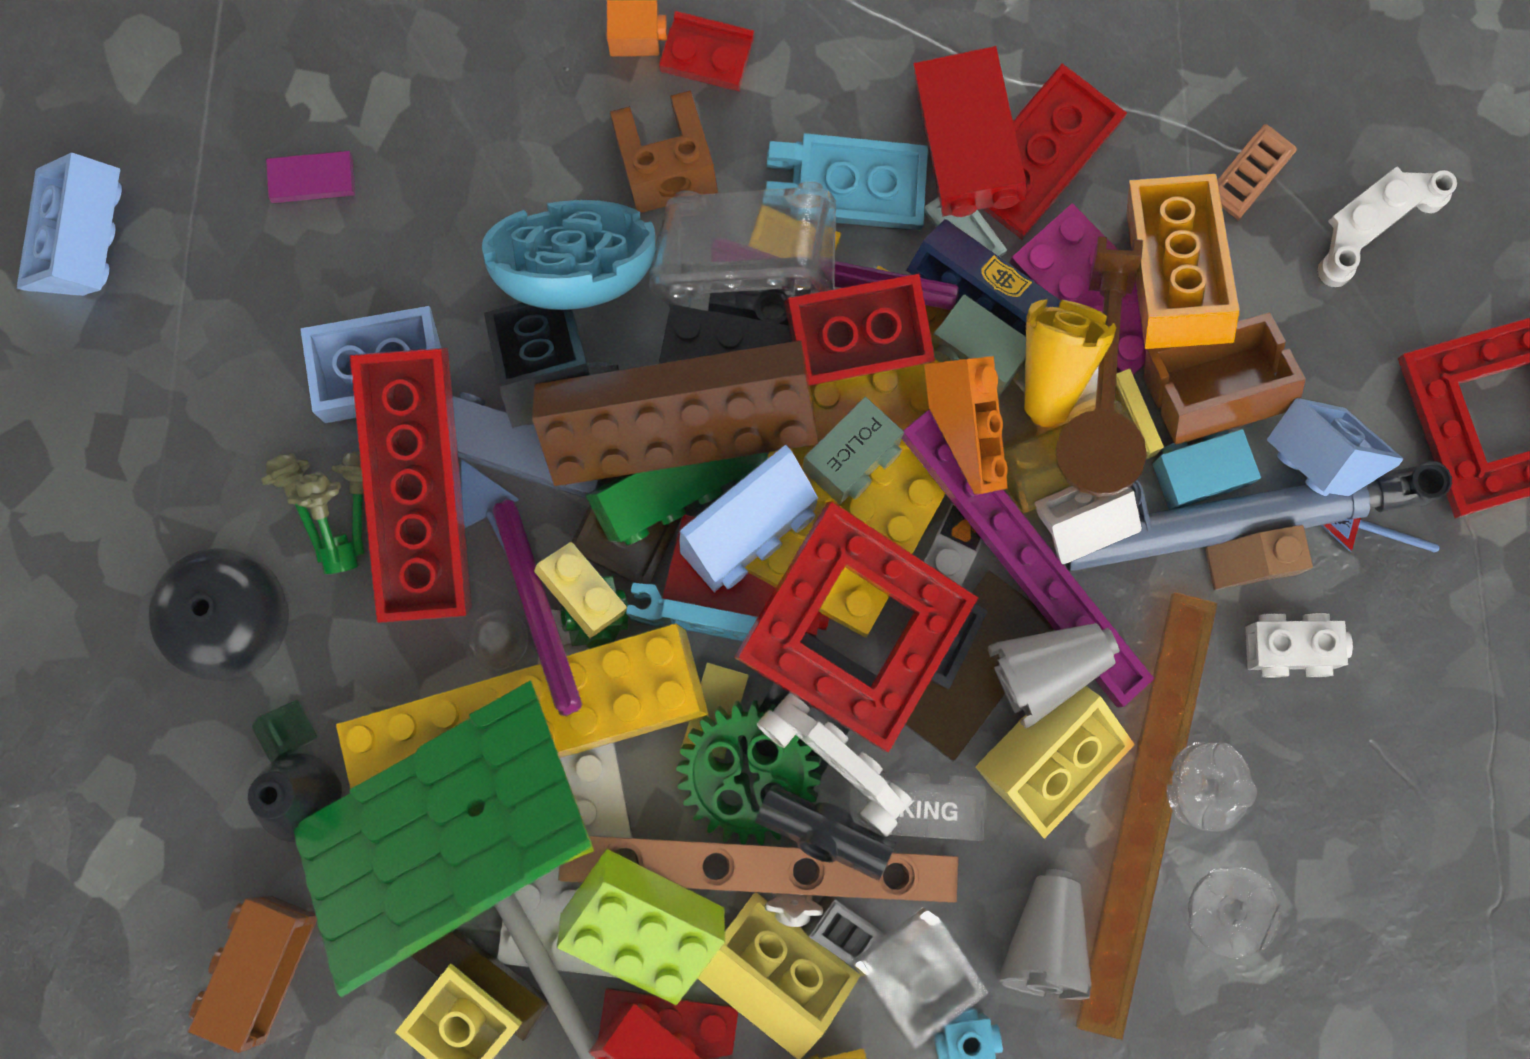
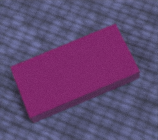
M350 151L266 159L268 198L272 203L355 195L353 156Z

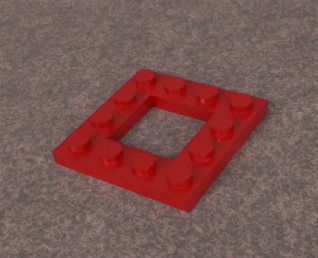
M1530 318L1404 353L1398 357L1433 459L1443 464L1452 476V486L1446 495L1454 518L1530 497V451L1487 463L1459 384L1530 364Z
M827 502L734 658L882 751L889 753L978 597L837 504ZM844 567L914 612L871 687L800 643Z

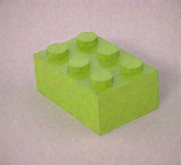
M606 849L560 913L557 948L677 1005L725 943L724 907Z

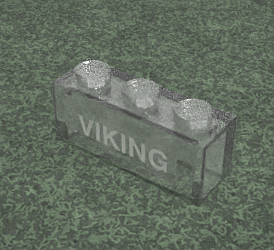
M881 771L879 775L886 780L887 772ZM904 773V781L886 780L888 785L894 783L911 798L910 803L896 818L898 825L889 835L984 841L986 787L975 786V777L949 776L948 784L931 783L930 774ZM850 783L848 813L853 818L854 823L875 832L858 815L870 800Z

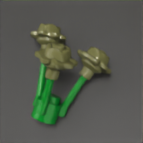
M360 451L344 453L342 463L332 465L331 468L332 471L338 474L342 473V477L350 481L349 493L353 494L351 541H348L347 533L332 535L327 516L330 515L327 503L339 493L341 488L340 482H331L322 472L304 475V472L310 467L309 461L298 460L294 453H289L288 455L281 454L267 461V475L261 479L263 485L272 483L275 487H283L288 503L295 504L315 549L317 562L322 563L324 574H334L357 568L359 565L356 556L365 553L362 543L364 490ZM307 508H310L312 518L318 521L319 528L323 537L322 539L319 536V533L314 525V522Z

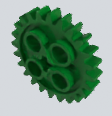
M753 700L749 712L743 711L739 701L734 702L732 714L730 715L722 706L717 707L715 711L716 722L708 716H703L700 720V725L704 732L692 728L688 737L695 745L683 744L680 750L683 756L690 759L680 761L676 768L677 771L688 774L677 785L678 789L691 790L683 804L684 806L698 805L699 808L693 817L694 821L701 820L706 816L710 819L706 832L711 833L718 826L724 828L723 841L727 842L733 832L739 833L741 844H746L749 834H755L759 845L764 844L766 832L768 831L777 840H780L782 837L781 834L755 823L759 810L752 808L749 776L747 773H741L745 764V754L739 741L740 735H744L747 739L749 769L751 772L757 773L753 789L760 808L767 795L764 786L768 783H778L786 791L809 802H816L818 792L809 786L820 785L822 775L810 770L820 766L821 758L818 756H808L807 754L813 749L804 741H801L797 735L790 740L785 748L776 744L778 748L776 755L764 756L757 750V741L762 739L772 741L756 725L765 715L759 712L757 700ZM771 704L768 710L773 712L776 706ZM718 746L728 748L734 755V761L730 763L717 761L713 756L712 749ZM734 790L741 795L743 802L736 806L729 805L722 799L721 792Z

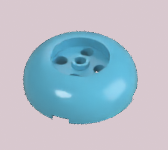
M570 200L547 203L548 211L527 216L525 210L516 212L495 224L486 233L482 242L485 266L489 275L501 290L522 303L555 310L592 307L609 302L625 294L635 287L646 275L653 261L656 243L655 229L652 222L645 223L642 221L639 211L618 203L597 200Z

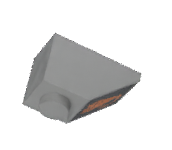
M951 503L923 562L962 586L983 540L953 503Z

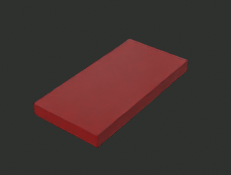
M1062 63L1013 120L1026 178V200L1019 201L1016 205L1005 209L989 207L983 210L1023 240L1121 124L1127 112Z

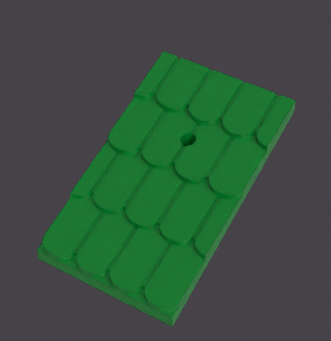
M531 680L469 714L470 718L421 745L416 750V753L351 788L350 794L303 819L298 824V827L293 829L296 846L300 853L306 876L307 887L315 909L318 928L326 950L329 969L336 991L340 997L378 976L558 866L594 852Z

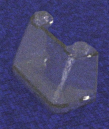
M803 182L798 184L797 188L704 195L694 191L677 192L675 197L669 199L666 203L650 267L649 288L669 307L671 304L691 307V296L696 300H705V293L782 289L786 295H795V289L811 290V294L834 290L836 200L828 190L823 189L822 184L817 182Z

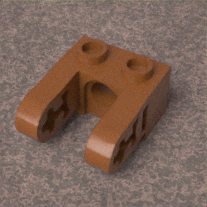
M690 90L670 95L680 136L641 146L630 106L610 111L635 207L640 213L718 193L714 164Z

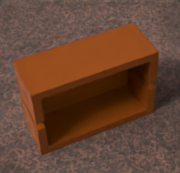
M1270 312L1238 321L1234 343L1146 349L1143 379L1157 408L1161 407L1162 419L1175 445L1286 413L1296 398L1301 399L1306 378L1290 348L1284 350L1286 341Z
M271 895L259 898H245L243 904H237L227 924V929L231 930L226 945L225 947L218 948L210 962L208 972L213 975L207 989L197 995L191 1006L189 1017L193 1018L188 1032L237 1053L265 1043L316 924V914Z

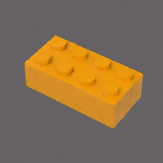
M1216 174L1129 180L1126 215L1131 249L1134 239L1143 240L1142 258L1135 281L1145 349L1234 343L1240 310Z

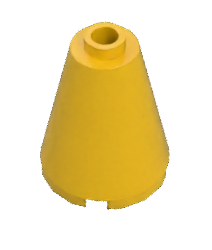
M1047 299L1032 303L1026 316L1024 410L1034 423L1044 427H1053L1056 424L1065 422L1113 342L1117 327L1114 323L1108 327L1105 324L1107 316L1087 305L1061 300L1059 307H1046Z

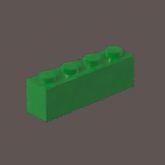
M766 453L623 475L589 492L585 496L608 541H624L626 545H630L648 536L650 533L647 527L661 520L663 525L684 516L687 513L684 507L698 500L700 504H704L723 494L721 486L732 480H735L736 484H738L753 472L757 466L764 463L768 456Z

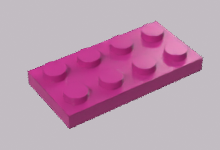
M1072 203L1013 255L1009 263L1059 300L1076 302L1103 312L1104 297L1100 295V291H1089V279L1098 236H1105ZM1107 239L1106 249L1118 250ZM1136 281L1132 294H1126L1122 298L1116 372L1119 373L1130 369L1133 376L1145 366L1146 358Z

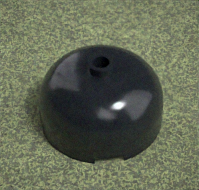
M205 549L181 558L162 575L151 597L149 625L157 648L176 668L206 680L230 681L244 676L258 667H263L281 646L288 626L289 608L285 602L282 588L276 579L277 577L258 560L230 549ZM199 603L209 606L206 614L197 611Z

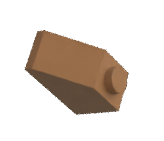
M1303 525L1260 532L1205 548L1214 590L1296 576L1313 568Z

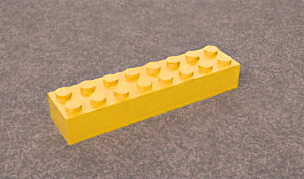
M672 624L566 656L582 702L581 709L578 712H572L568 716L560 715L555 708L542 665L537 664L338 723L336 728L350 789L416 753V750L421 745L470 718L469 714L530 680L532 681L560 758L709 715L686 629L678 624Z

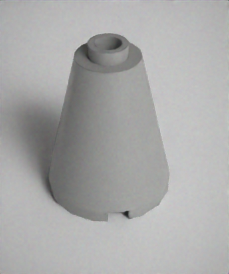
M1097 623L996 642L988 646V652L990 657L999 654L1000 659L998 662L1000 665L994 667L1014 712L1017 713L1024 710L1027 717L1021 720V724L1023 727L1028 728L1115 664L1114 654L1119 653V647L1109 628L1102 630Z
M1047 869L1045 875L1035 878L1000 971V982H1003L1005 987L1045 997V992L1060 993L1059 999L1083 1000L1090 997L1092 986L1081 885L1079 882L1072 880V873L1058 869Z

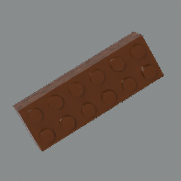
M801 341L534 384L532 420L554 486L778 451L785 445L791 449L818 444L815 411Z

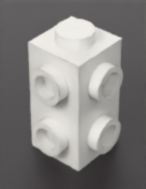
M1326 613L1302 615L1303 621H1286V614L1259 615V622L1245 627L1248 670H1262V677L1267 678L1288 677L1289 669H1306V677L1333 676V669L1348 665V658L1351 657L1353 651L1352 637L1349 632H1346L1345 621H1330V614Z

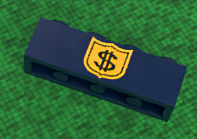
M944 219L923 240L906 269L911 275L920 274V278L957 285L959 290L957 303L963 295H966L1025 337L1026 316L1031 304L1039 300L1048 299L1046 307H1059L1061 301L947 219Z

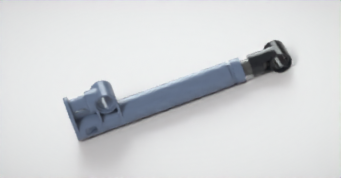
M1427 461L1418 466L1389 471L1350 496L1331 493L1328 496H1323L1305 484L1148 513L1141 483L1136 480L1131 489L1135 495L1141 531L1066 563L1065 566L1068 571H1076L1222 544L1260 532L1299 525L1309 528L1345 521L1346 518L1348 520L1368 516L1370 508L1383 512L1410 506L1423 507L1444 497L1450 491L1452 476L1443 464L1436 461ZM1419 475L1426 477L1430 481L1432 489L1430 494L1420 488L1418 484ZM1060 486L1052 487L1051 495L1062 491Z

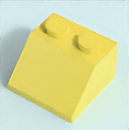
M450 964L395 1033L426 1059H493L521 1026L522 1022L454 965Z

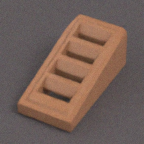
M1264 124L1217 180L1222 208L1239 220L1297 151V148L1269 125ZM1250 156L1266 168L1268 172L1266 174L1249 162L1247 158ZM1239 170L1250 180L1256 183V187L1253 188L1246 181L1240 178L1237 174H1235L1236 171ZM1229 183L1243 194L1246 199L1242 202L1225 189L1224 185Z

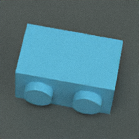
M1243 429L1232 433L1225 430L1202 437L1204 442L1188 446L1187 442L1177 445L1173 443L1162 449L1163 455L1153 462L1152 465L1168 509L1189 506L1251 486L1261 478Z

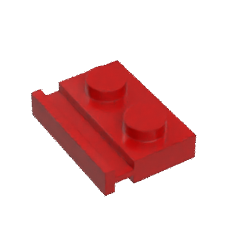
M675 11L674 20L669 29L659 64L660 72L739 92L750 56V49L755 38L754 30Z

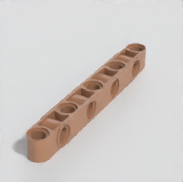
M589 836L594 852L560 865L558 871V881L583 883L606 849L615 853L621 848H629L637 854L638 865L684 888L957 902L959 857L892 853L887 866L891 863H898L904 870V879L898 887L890 889L884 883L883 875L880 881L838 861L826 863L814 859L804 853L799 847ZM712 853L722 854L728 864L726 873L717 879L708 878L704 874L702 867L705 858ZM809 858L816 866V874L812 881L801 884L794 878L793 868L798 860Z

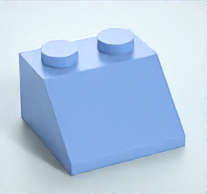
M1300 398L1294 400L1267 438V441L1279 451L1277 457L1287 466L1296 470L1299 469L1307 477L1305 483L1312 490L1323 496H1328L1329 493L1350 496L1399 466L1403 460L1398 453L1346 408Z

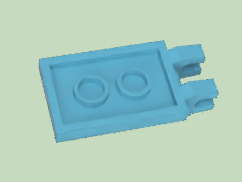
M806 133L803 135L802 142L770 141L767 151L766 168L780 170L794 168L793 183L767 181L763 207L781 210L791 208V214L797 215L798 219L921 231L924 225L928 146Z
M632 583L631 593L635 594L634 598L636 600H651L650 606L646 609H638L635 605H628L626 611L631 621L652 627L678 624L686 629V631L742 642L758 618L662 599L655 585Z

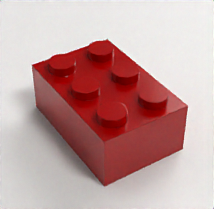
M920 274L791 297L784 302L792 342H802L810 386L935 362Z

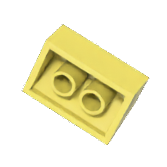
M1087 686L1028 728L1022 726L1021 720L1023 718H1021L1005 737L975 766L993 790L1044 839L1135 745L1102 697Z
M754 892L725 930V943L697 979L795 1058L802 1059L825 1033L861 975L835 954L811 939L801 927H790L778 922L775 918V912L765 910V905L768 901L757 892Z

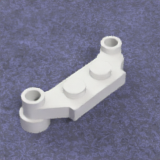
M1397 166L1328 221L1333 227L1330 251L1318 266V275L1321 281L1330 287L1345 285L1356 273L1357 266L1360 263V250L1415 207L1426 213H1435L1442 209L1449 202L1452 192L1457 187L1456 177L1451 172L1445 170L1436 173H1403Z
M789 693L773 712L770 710L766 712L756 724L758 728L782 748H785L795 735L801 738L870 800L858 815L876 833L887 838L898 825L896 818L910 803L911 798L894 783L888 785V782L879 775L883 770L882 767L869 755L861 752L858 756L847 747L845 743L848 741V737L839 728L830 722L823 725L807 715L810 711L809 707L797 696Z

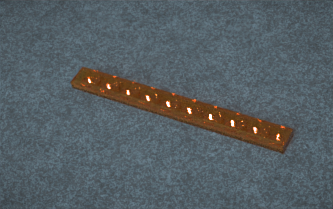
M1176 592L1171 594L1153 674L1154 680L1151 683L1089 963L1092 988L1090 989V997L1081 1000L1075 1026L1081 1030L1123 1040L1216 614L1218 604L1216 602Z

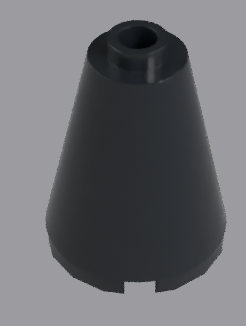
M303 753L289 754L269 764L252 782L248 790V803L256 818L268 833L283 841L296 842L293 829L298 827V824L303 819L341 799L342 785L334 769L321 758Z

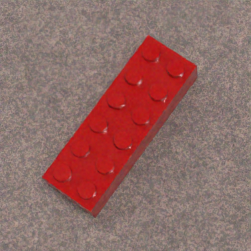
M448 347L350 355L377 623L466 616L472 608Z

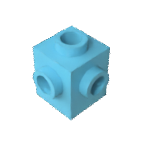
M977 1008L950 1011L951 1018L939 1019L941 1032L934 1033L938 1059H996L995 1053L1002 1052V1040L998 1024L991 1025L990 1018L984 1013L978 1014ZM969 1037L977 1038L979 1042L978 1050L965 1053L963 1051L965 1039Z

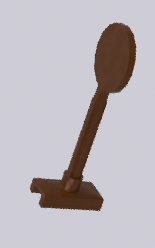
M1098 236L1090 272L1089 291H1100V295L1104 297L1102 313L1107 316L1105 324L1110 327L1114 323L1117 328L1113 342L1098 365L1095 409L1093 411H1086L1069 421L1060 433L1055 450L1057 467L1066 482L1078 491L1096 497L1116 495L1130 488L1142 474L1147 457L1145 439L1136 424L1114 411L1122 298L1126 294H1132L1142 258L1143 240L1134 239L1131 251L1106 249L1107 237Z

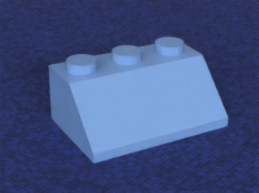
M71 152L36 169L17 289L80 296L102 289L109 275V265L106 263L108 246H110L115 236V224L112 223L114 207L119 202L122 192V186L118 183L120 168Z
M430 306L300 328L312 412L324 423L356 418L350 355L441 348Z
M786 445L783 446L680 530L681 555L713 592L723 585L727 589L736 585L748 573L745 567L757 557L762 561L767 559L782 545L779 539L790 529H793L795 533L801 531L815 518L816 515L813 513V510H815L818 496L792 451Z

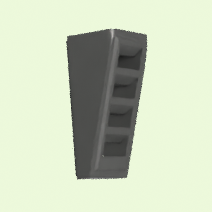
M823 896L818 904L823 908V914L811 915L810 922L803 926V931L818 944L880 985L905 947L833 896ZM838 912L839 915L837 916V918L835 919L827 933L823 934L828 925L830 924V922L832 921V919L834 918V916L836 915V913ZM851 921L854 923V926L842 944L839 945L836 941ZM867 932L870 936L858 954L854 956L851 952L864 933ZM879 942H881L885 947L870 967L866 964V961Z

